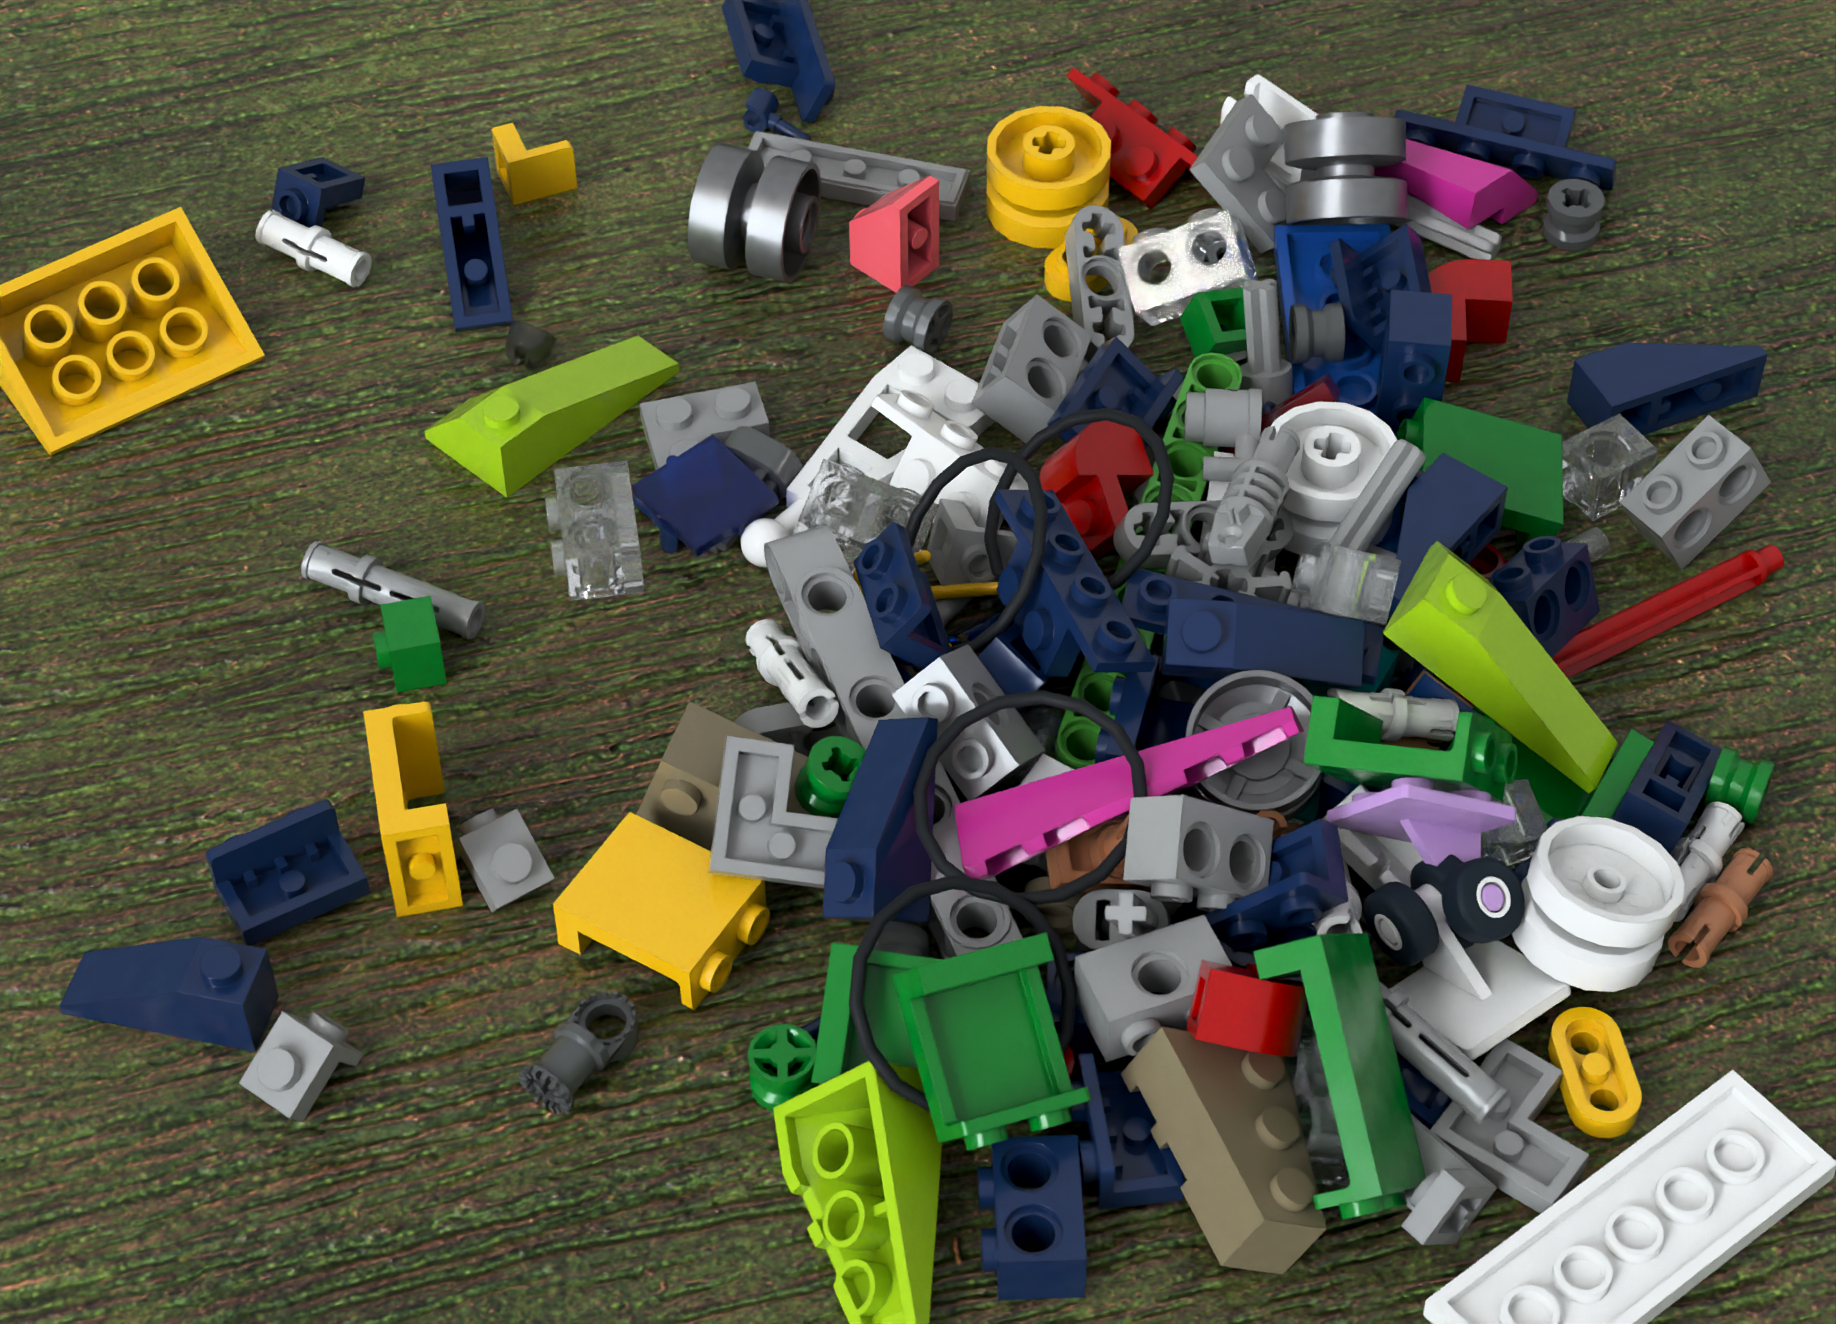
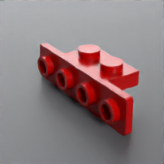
M1074 67L1070 70L1066 77L1083 98L1097 107L1090 117L1102 125L1111 140L1109 180L1150 210L1155 207L1184 171L1198 180L1189 170L1198 158L1194 154L1197 147L1191 140L1174 127H1171L1167 133L1156 127L1155 124L1158 122V119L1138 101L1133 99L1128 106L1117 99L1120 92L1100 74L1094 72L1088 78Z

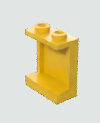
M424 701L411 704H396L387 708L363 711L380 833L397 917L463 906L446 803L408 809L407 805L411 799L439 795L445 791L431 704Z
M629 812L553 903L558 944L581 955L589 944L596 940L676 981L680 986L681 1004L695 1010L709 992L716 993L723 987L730 975L733 961L746 944L754 945L763 935L770 918V911L766 908L765 881L708 873L711 851Z

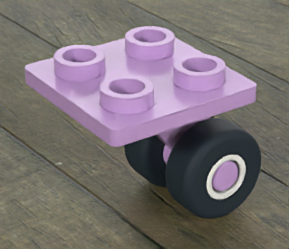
M1411 777L1393 780L1392 788L1381 792L1354 794L1352 802L1327 811V821L1337 825L1338 828L1413 843L1426 864L1438 866L1450 854L1463 862L1453 868L1447 875L1441 896L1442 907L1446 917L1445 921L1463 949L1469 948L1475 943H1488L1503 939L1511 935L1521 923L1525 909V898L1519 879L1503 862L1494 858L1481 857V833L1515 823L1516 807L1491 802V795L1484 791L1458 790L1447 793L1434 790V783L1431 780ZM1425 883L1413 884L1411 889L1416 890Z

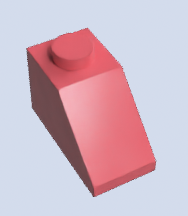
M931 175L888 192L870 207L860 210L849 222L850 264L895 293L904 285L913 287L938 268L939 180Z

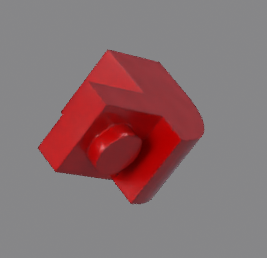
M1462 259L1440 265L1428 273L1432 293L1452 295L1451 350L1445 382L1460 383L1466 342L1506 344L1513 303L1511 261Z
M1100 421L1089 424L1045 460L1039 478L1043 490L1055 492L1094 559H1099L1115 547L1113 541L1114 531L1129 511L1124 497L1154 476L1142 438L1134 428L1110 421Z
M1201 960L1186 1030L1194 1039L1262 1054L1288 1057L1297 1056L1308 1010L1304 984L1302 981L1288 978L1260 980L1256 964L1247 963L1246 969Z

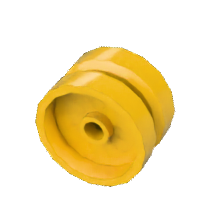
M1036 106L1016 111L999 121L987 140L986 214L994 229L1009 240L1025 246L1056 249L1065 241L1067 229L1079 210L1092 205L1108 209L1111 140L1102 125L1085 113L1057 106Z

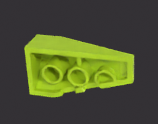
M635 336L470 398L425 430V437L429 442L508 498L679 373V363L640 336Z
M1437 540L1430 546L1382 634L1588 794L1597 788L1618 742L1490 581Z
M867 1061L773 1108L782 1173L791 1194L802 1196L813 1222L807 1227L814 1246L826 1250L837 1275L833 1288L849 1324H929L942 1143H938L931 1114L892 1091L873 1065ZM888 1062L901 1080L924 1093L918 1069Z

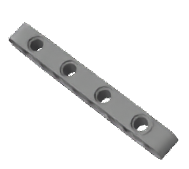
M824 524L764 543V556L769 575L806 660L826 687L832 690L836 696L834 700H837L839 703L838 714L834 718L836 726L842 737L856 741L867 750L879 720L908 718L892 697V694L901 688L904 682L891 654L879 646L865 598L851 573L830 527ZM831 609L836 612L826 614L818 612V610ZM876 711L881 712L886 716L880 718L867 717L864 714L867 712ZM938 760L935 773L933 819L937 823L933 825V835L946 859L965 873L962 867L954 805L960 804V801L943 765ZM932 862L931 880L946 877L936 869ZM995 876L987 879L989 881L997 882ZM955 889L930 895L929 923L926 924L942 959L1023 939L1008 905L974 897L966 891ZM968 928H979L990 935L985 938L975 939L966 936L962 931Z

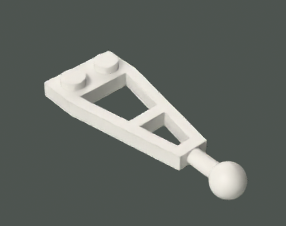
M911 345L871 379L786 489V506L788 508L774 520L770 518L757 519L744 529L741 536V549L745 558L750 563L765 568L767 565L764 556V543L795 534L809 521L818 526L824 524L830 526L890 491L887 487L906 449L886 459L857 442L879 413V411L872 407L877 394H901L902 390L917 392L934 403L933 412L946 421L960 423L970 428L979 436L995 422L971 404L979 383ZM837 465L858 476L827 495L818 491Z

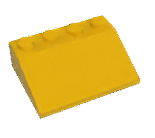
M181 207L0 285V386L50 456L255 364L265 357Z

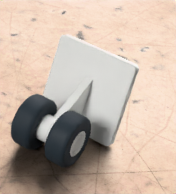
M1450 854L1438 866L1426 864L1422 860L1413 867L1410 875L1411 886L1413 884L1425 883L1424 885L1413 890L1403 883L1389 882L1367 896L1363 911L1365 922L1373 939L1389 958L1404 966H1413L1423 961L1424 967L1389 990L1393 992L1399 988L1409 997L1407 1005L1447 1040L1456 1045L1469 1059L1474 1060L1570 996L1571 989L1569 984L1555 980L1534 966L1524 954L1499 940L1488 943H1475L1471 947L1463 949L1446 923L1441 896L1444 881L1453 868L1463 863L1459 858Z

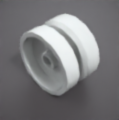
M1318 401L1293 407L1275 419L1271 425L1275 426L1276 429L1274 439L1281 426L1293 430L1300 439V449L1286 474L1289 482V492L1282 507L1292 519L1293 536L1284 549L1310 559L1319 558L1394 442L1397 441L1388 424L1372 412L1348 403ZM1393 510L1372 540V545H1377L1384 538L1392 524Z
M1577 816L1558 821L1541 835L1532 856L1528 874L1521 883L1525 898L1524 915L1512 936L1515 944L1534 966L1557 981L1589 991L1615 992L1639 984L1651 972L1661 951L1664 934L1671 928L1681 907L1686 884L1678 863L1659 842L1635 827L1601 817Z

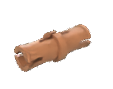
M1749 848L1737 850L1731 862L1716 882L1705 884L1695 896V909L1668 939V947L1675 957L1680 954L1687 943L1695 942V945L1681 961L1683 964L1693 968L1704 966L1726 933L1736 931L1747 919V906L1773 876V867L1766 858L1754 873H1747L1749 867L1760 855L1756 850Z

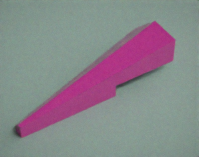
M1406 139L1407 159L1405 161L1375 168V176L1392 177L1407 181V192L1468 230L1488 217L1500 224H1504L1534 205L1538 196V191L1511 169Z
M1287 707L1138 751L1144 761L1148 797L1172 796L1303 733L1304 730L1293 707ZM1123 755L954 805L962 867L966 875L970 878L987 880L1107 821L1125 819L1130 811V800L1134 798L1131 766Z

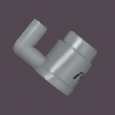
M1205 388V392L1186 393L1184 441L1203 442V446L1235 447L1234 457L1203 456L1202 481L1231 482L1239 464L1253 457L1261 435L1262 389Z

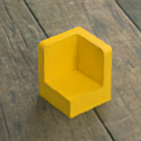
M513 123L491 128L496 169L513 205L577 189L574 150L568 140L526 150Z

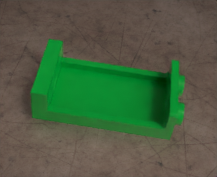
M1320 934L1253 951L1260 980L1302 977L1350 1179V1184L1347 1188L1313 1195L1316 1210L1338 1205L1341 1218L1347 1219L1407 1205L1404 1190L1418 1187L1426 1176L1368 934Z

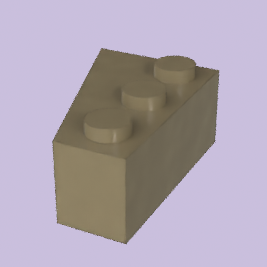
M689 701L636 815L703 848L711 850L726 737L733 736L769 742L775 741ZM796 751L793 753L786 812L811 815L801 807L795 796L794 784L798 773L807 760V756Z
M1161 1026L1123 1070L1121 1076L1130 1093L1139 1090L1142 1093L1157 1122L1150 1131L1159 1149L1170 1147L1187 1181L1180 1189L1220 1265L1283 1275L1327 1230L1322 1209L1316 1210L1313 1195H1317L1318 1190L1285 1056L1262 1054L1196 1040L1188 1031Z

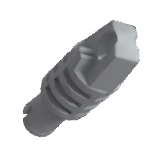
M1275 426L1265 428L1260 436L1259 444L1253 457L1237 467L1215 513L1208 541L1212 563L1248 566L1267 539L1289 492L1287 471L1300 449V439L1293 430L1281 426L1274 439L1276 435Z

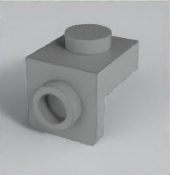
M494 808L469 819L458 827L463 836L458 838L453 844L456 861L461 858L464 860L492 913L550 884L555 879L518 809L498 818Z
M282 1011L239 1084L289 1119L303 1122L338 1063L342 1062L356 1067L363 1054L344 1041L349 1034V1030L330 1017L313 1011L310 1018L306 1019Z

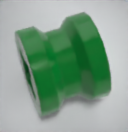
M829 736L820 739L810 750L806 763L798 773L794 784L795 796L801 807L811 815L838 819L866 750L856 741L842 736Z
M1724 746L1713 771L1703 808L1711 802H1723L1734 807L1741 814V821L1754 825L1765 800L1776 763L1766 759H1761L1754 763L1742 759L1738 750Z
M772 1025L758 1032L750 1042L747 1053L750 1068L749 1082L752 1096L760 1106L773 1112L774 1107L819 1086L817 1083H811L816 1043L807 1031L796 1025Z

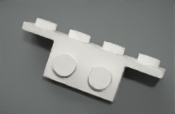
M902 390L901 394H877L872 403L873 408L912 435L887 489L913 508L916 507L933 479L960 456L984 449L976 443L978 436L974 431L960 423L946 421L933 412L934 403L917 392ZM988 460L967 467L941 490L925 517L934 523L940 499L964 502L976 526L986 528L989 500L1007 463ZM1017 472L1009 490H1028L1027 482ZM1000 512L998 530L1004 520L1002 512Z

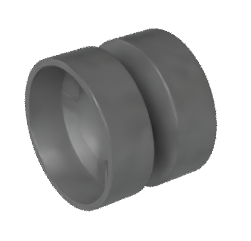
M1335 112L1317 115L1316 119L1297 121L1284 125L1285 165L1298 169L1317 170V178L1295 182L1285 187L1286 225L1395 224L1408 220L1407 181L1392 177L1375 176V168L1394 165L1407 159L1405 120L1392 117H1373V113Z
M724 143L716 144L708 153L701 167L691 201L688 221V247L691 258L695 262L734 270L746 257L747 268L752 275L787 283L793 282L800 274L806 262L817 228L821 201V176L818 166L814 163L777 155L768 162L764 169L763 158L759 151Z
M1248 670L1234 673L1217 681L1208 688L1199 698L1190 714L1186 737L1291 706L1304 732L1193 785L1192 789L1197 798L1254 815L1262 810L1277 811L1284 816L1287 822L1307 808L1316 796L1324 776L1323 772L1303 764L1313 702L1312 694L1295 680L1266 670Z

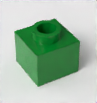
M1244 287L1197 292L1179 318L1195 358L1206 353L1227 355L1247 350L1243 299Z
M431 596L381 604L384 630L372 632L379 670L392 668L396 692L447 684Z

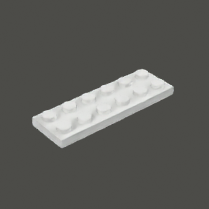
M1732 1070L1426 1299L1423 1315L1432 1324H1647L1831 1181L1836 1172V1161L1740 1075Z

